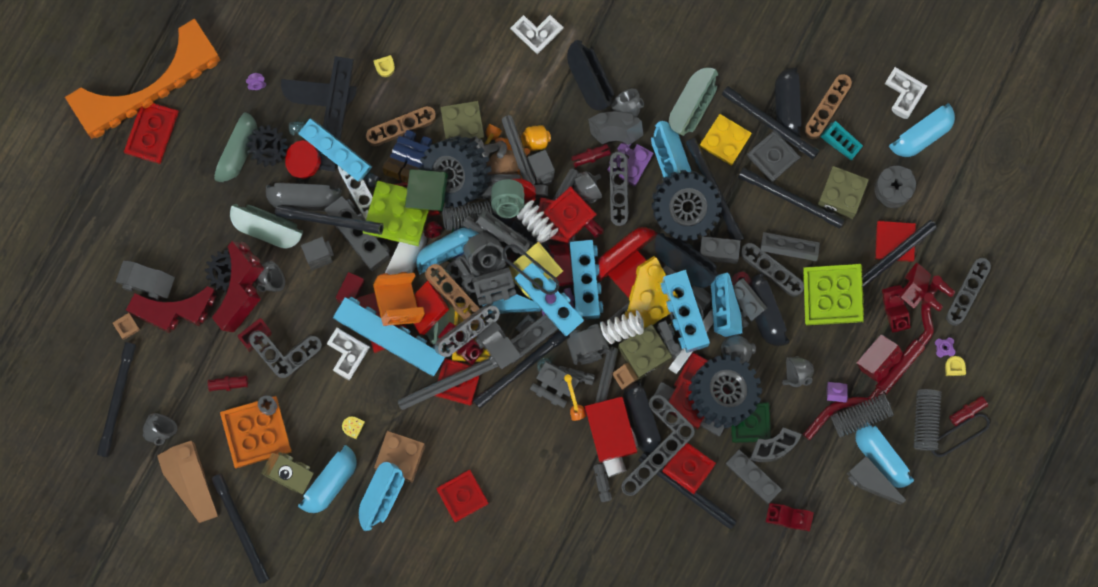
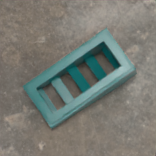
M836 121L831 122L820 135L824 141L850 160L863 147L858 140ZM835 130V134L831 136V132ZM841 135V139L836 141L837 137ZM847 139L848 142H847L846 145L843 147L842 144H843V142ZM851 144L855 145L853 149L849 152L848 148L851 146Z

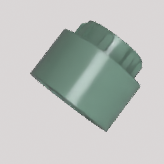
M510 179L496 182L491 188V207L493 211L503 218L517 216L520 210L524 208V187L522 184Z

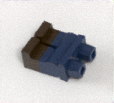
M407 130L403 137H398L388 161L384 163L382 167L384 175L399 181L402 179V182L408 184L410 169L419 170V167L424 165L420 160L421 157L426 156L424 152L433 144L432 139L424 136L420 143L414 142L417 137L416 134Z

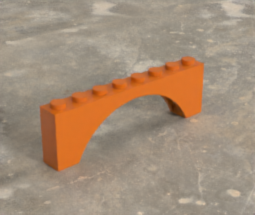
M195 18L178 28L179 41L175 57L166 72L149 87L125 96H102L79 88L65 97L91 139L102 136L107 129L117 127L125 118L135 116L141 106L144 108L150 107L154 103L153 101L166 97L171 90L181 88L186 84V81L199 77L204 70L214 68L221 61Z

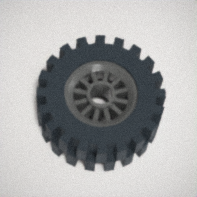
M455 136L435 143L424 152L426 156L421 157L420 160L424 165L420 166L419 170L448 173L444 199L445 207L453 205L454 207H459L481 197L484 194L483 191L488 188V185L485 183L491 181V176L487 175V173L491 172V166L486 165V162L490 161L488 156L483 157L484 149L482 147L477 149L478 143L476 141L469 143L470 138L468 137L461 138V136Z
M680 170L681 173H670L671 176L669 178L664 177L662 179L663 183L656 186L657 191L652 196L654 199L652 203L653 215L662 229L676 239L679 237L682 240H687V238L695 240L698 239L697 236L699 235L702 237L707 235L706 231L708 229L712 231L715 221L718 223L720 219L718 213H721L722 210L720 206L721 197L718 195V190L713 183L702 174H698L695 171L687 172L686 170ZM686 201L692 203L689 210H683L682 208Z
M725 355L722 359L721 356H717L713 360L707 361L691 379L692 383L689 385L688 391H692L688 398L689 401L694 400L691 408L693 411L698 409L699 413L696 416L699 419L704 416L706 418L704 423L708 425L714 422V427L716 428L724 425V428H729L732 425L740 424L756 410V405L761 400L758 396L762 393V388H757V385L761 382L759 378H754V375L757 373L754 368L751 371L747 368L750 365L746 361L743 364L739 363L741 358L738 357L731 360V355ZM723 387L728 388L730 394H725L723 392Z

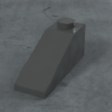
M867 456L847 473L849 476L848 480L854 487L858 486L860 489L900 505L906 501Z

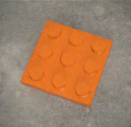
M276 396L272 397L277 403V409L273 415L263 414L258 408V401L220 412L235 469L268 460L272 453H292ZM267 401L264 407L269 410L271 404Z

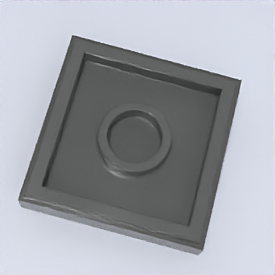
M775 131L747 153L749 159L771 183L800 159V156Z

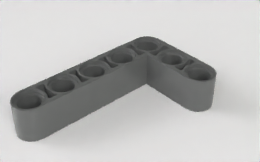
M661 395L653 396L649 401V406L673 432L623 481L621 488L623 493L628 496L635 495L693 437L695 432L692 424ZM655 398L663 400L664 405L661 409L653 407L652 402ZM669 412L677 414L678 418L675 423L667 421L666 415ZM689 426L692 431L691 435L683 437L680 434L681 427ZM675 440L678 444L677 449L674 451L668 450L666 447L667 441ZM657 453L664 457L663 463L659 465L655 464L652 459ZM641 468L649 469L650 475L648 478L640 477L639 470ZM628 481L634 482L636 490L628 492L625 489V484Z

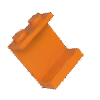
M400 272L393 275L384 273L377 276L373 287L383 326L420 323L425 313L423 307L417 308L411 285L415 273Z

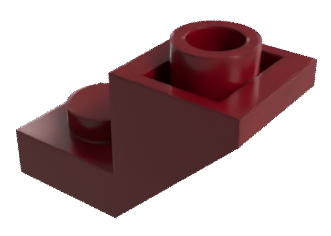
M568 244L549 245L551 253H554V261L563 270L556 277L559 281V286L574 285Z
M916 262L905 276L909 283L898 296L912 308H915L927 293L931 274Z
M901 285L882 289L883 304L892 333L911 328L909 312L904 305V300L898 296L903 290Z
M449 322L438 338L440 339L456 326ZM461 331L455 335L457 341H461L464 337ZM472 339L455 353L473 365L484 350Z
M770 503L765 522L794 530L810 532L814 512Z

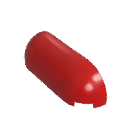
M641 227L625 236L598 259L596 263L599 265V274L596 276L598 281H602L635 252L641 250L656 238L658 233L651 228Z

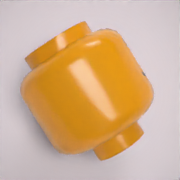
M542 125L527 127L521 136L522 144L530 149V151L546 149L548 142L551 141L550 132L546 131Z

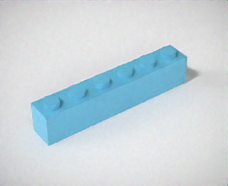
M353 297L349 299L344 298L333 319L427 374L435 375L445 358L436 353L435 345L431 348L426 345L427 341L419 336L416 338L409 335L410 331L402 326L399 328L394 325L383 326L382 320L376 315L377 312L368 306L366 309L359 306L360 302Z

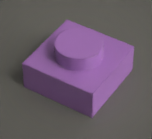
M828 382L827 400L847 402V384Z

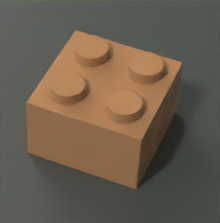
M387 431L374 468L377 470L383 462L393 463L401 469L405 481L413 483L425 444Z

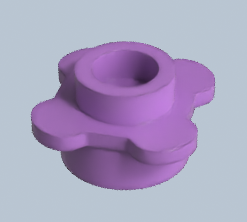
M259 73L249 75L248 79H246L248 89L259 90L266 87L264 77Z
M947 338L946 340L937 339L935 341L937 346L936 355L940 358L947 355L950 357L954 356V340L952 338Z

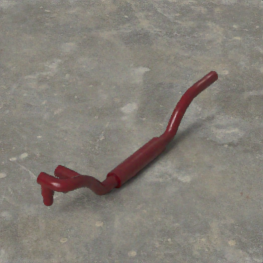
M940 276L933 277L932 282L928 286L927 293L922 299L923 334L917 340H913L903 352L900 361L889 370L885 378H882L875 385L876 389L869 397L847 398V402H833L819 414L803 433L806 439L811 440L835 412L843 408L859 406V403L862 406V402L865 404V401L868 402L869 399L872 402V398L875 401V397L878 399V395L883 393L887 395L896 382L925 350L924 346L934 334L931 306L937 311L943 308V305L934 298L935 293L939 289L949 297L955 294V291Z

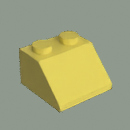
M539 242L526 252L553 276L557 277L563 272ZM522 255L513 264L523 271L532 261L525 255ZM510 265L508 268L511 271L513 281L531 299L514 279L520 273ZM545 272L543 273V275H544L547 279L551 278V277H550L548 274H546ZM533 279L539 286H543V282L540 279Z

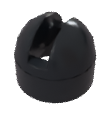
M368 172L364 180L369 187H375L381 178Z

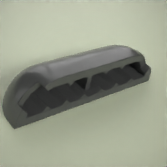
M274 183V186L266 185V197L273 207L276 208L280 205L303 211L324 212V209L341 197L342 192L339 188L330 189L328 185Z

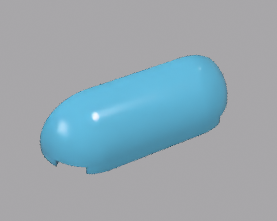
M949 103L941 106L904 132L898 140L889 145V148L895 154L902 157H911L918 154L952 128L955 121L953 108Z
M658 122L655 125L656 129L654 137H651V142L663 177L669 178L671 176L670 173H681L680 170L691 172L678 133L671 129L668 122Z
M463 227L425 246L419 252L416 259L418 273L422 274L432 264L439 265L463 253L464 245L470 238L479 233L471 228Z
M867 422L868 427L865 426L861 430L858 428V431H856V443L859 449L894 487L902 488L914 482V479L908 474L909 469L876 426L872 427Z
M344 445L341 452L335 454L303 496V501L298 505L300 509L308 513H318L329 506L356 469L357 460L351 448Z
M383 462L379 465L361 501L359 521L364 531L372 530V526L380 521L383 523L386 520L404 484L405 479L401 469L393 463Z

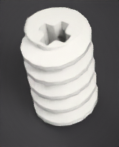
M531 200L520 210L517 218L518 220H523L522 224L527 226L529 232L533 231L532 236L538 237L537 241L542 243L553 237L557 233L558 228L551 229L554 225L553 222L547 225L549 217L542 219L541 217L544 212L537 213L539 206L532 207L534 200Z
M637 310L635 317L632 312H629V319L623 314L622 321L615 317V323L608 319L607 326L603 321L600 322L602 334L610 344L615 343V341L619 342L622 338L628 339L629 336L641 335L644 332V322Z

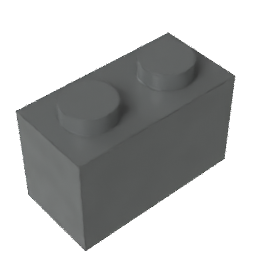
M546 150L529 156L528 162L536 185H550L552 180H554L555 170Z
M323 237L301 245L311 270L333 262L331 257L334 256L329 241L324 242Z
M702 237L699 253L713 262L737 264L740 240Z

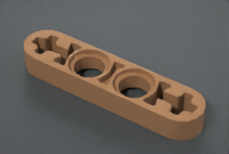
M845 74L839 75L829 88L806 125L805 134L808 138L816 139L822 134L851 87L852 81L849 76ZM845 80L846 86H843L840 92L837 91L840 85L839 82ZM836 95L838 102L835 104L830 103L828 96ZM826 110L829 116L826 119H821L818 112ZM816 122L820 123L817 127V132L812 134L809 127L813 128Z
M426 106L375 126L367 131V142L372 146H379L399 136H403L407 130L414 132L429 126L436 120L435 111L433 108ZM425 112H428V114H432L430 116L431 119L427 120V118L422 117L425 116ZM416 115H419V118H422L420 119V124L418 123V118L416 117ZM406 119H414L415 125L413 127L405 126ZM395 125L398 131L395 134H389L387 128ZM381 129H384V133L386 135L385 138L383 137ZM372 133H375L376 135L382 134L378 136L377 141H374V139H370L372 137Z
M432 264L427 268L425 272L427 280L463 320L471 316L468 311L463 312L469 305L471 308L468 310L472 314L479 310V307L440 265ZM431 269L433 271L438 270L437 276L440 279L443 276L445 277V279L441 281L439 285L437 284L439 279L436 276L432 277L430 275L432 273ZM450 283L453 288L452 292L446 293L443 290V284ZM457 297L464 298V307L456 305ZM473 320L471 325H477L479 322Z

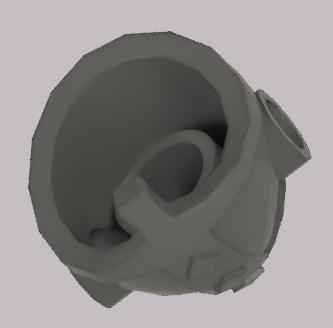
M631 88L621 92L613 100L611 107L613 112H625L637 117L640 109L644 107V102L640 98L639 92Z
M585 171L574 176L576 182L573 189L583 200L591 204L597 199L602 198L597 185V180L601 179L600 174L594 176Z
M273 261L262 264L264 270L254 282L257 290L260 292H265L266 290L278 292L283 290L285 287V277L279 266Z
M735 335L722 342L721 352L723 357L731 355V360L735 357L741 358L739 363L743 364L745 361L748 362L752 354H755L756 346L754 343H749L744 337Z
M798 356L787 357V380H783V385H791L793 387L810 385L813 381V364L809 360Z
M152 413L146 419L142 435L146 441L159 446L165 440L174 436L178 429L176 423L169 417Z

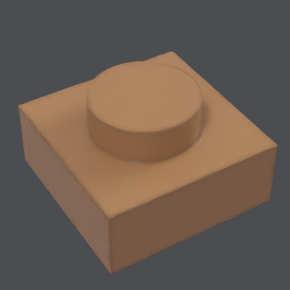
M130 313L113 322L123 340L140 330Z
M629 362L612 374L622 390L639 379Z

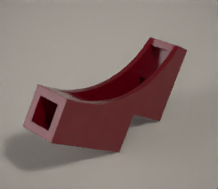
M231 241L228 245L231 257L230 284L221 306L212 318L222 331L235 332L261 300L252 284L264 268L260 264V259L252 254L248 244Z
M207 286L197 295L177 302L153 301L135 293L126 311L170 334L171 330H175L178 325V317L197 326L204 323L208 317L207 311L209 307L213 306L217 300V292Z

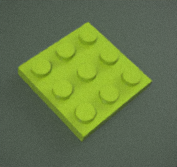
M378 181L366 221L383 223V233L381 235L364 231L363 233L419 246L429 210L405 208L407 188Z
M861 264L804 268L806 325L864 322Z

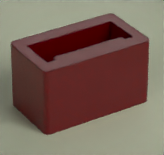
M348 272L336 296L337 302L342 303L345 297L347 299L353 297L357 300L365 284L364 279Z
M261 318L237 336L249 352L254 349L249 342V336L253 331H262L268 338L273 334ZM256 335V336L254 337V338H255V341H254L253 343H254V344H255V343L261 344V343H262L261 338H262L263 336L261 335V336L259 337V336Z

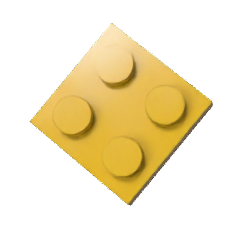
M719 114L701 142L700 147L732 166L752 133Z

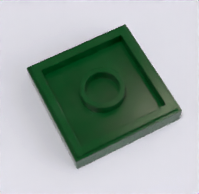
M410 169L405 208L443 211L448 173Z
M769 402L759 403L756 405V410L748 418L736 426H731L732 443L756 442L758 439H771Z

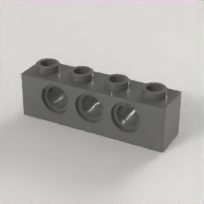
M343 196L324 209L326 215L343 217L348 214L352 216V219L366 221L361 213L356 214L353 210L355 208L353 203L349 199L345 200ZM336 226L372 272L390 259V249L384 242L380 244L376 236L363 233L362 236L356 237L354 236L356 229ZM370 243L376 246L373 251L365 250V247Z

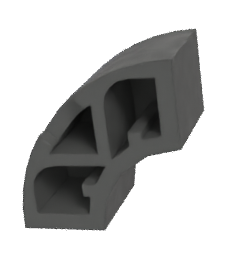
M617 111L605 112L588 119L591 134L601 144L609 141H621L630 145L643 136L642 121L632 114Z
M123 261L116 282L121 284L124 290L133 292L134 289L148 294L149 298L159 300V297L168 298L175 277L135 262Z
M496 322L478 334L475 339L481 349L484 347L490 354L488 358L494 367L498 366L500 369H503L520 357L512 342L505 336Z
M782 428L780 433L772 439H758L750 460L756 462L778 460L794 448L802 434Z

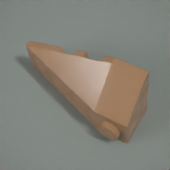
M188 441L159 454L157 457L163 475L197 521L201 523L218 517L195 443Z

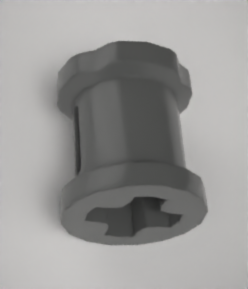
M263 396L258 401V408L263 414L273 415L276 412L277 403L271 396ZM267 401L271 404L269 410L264 407Z

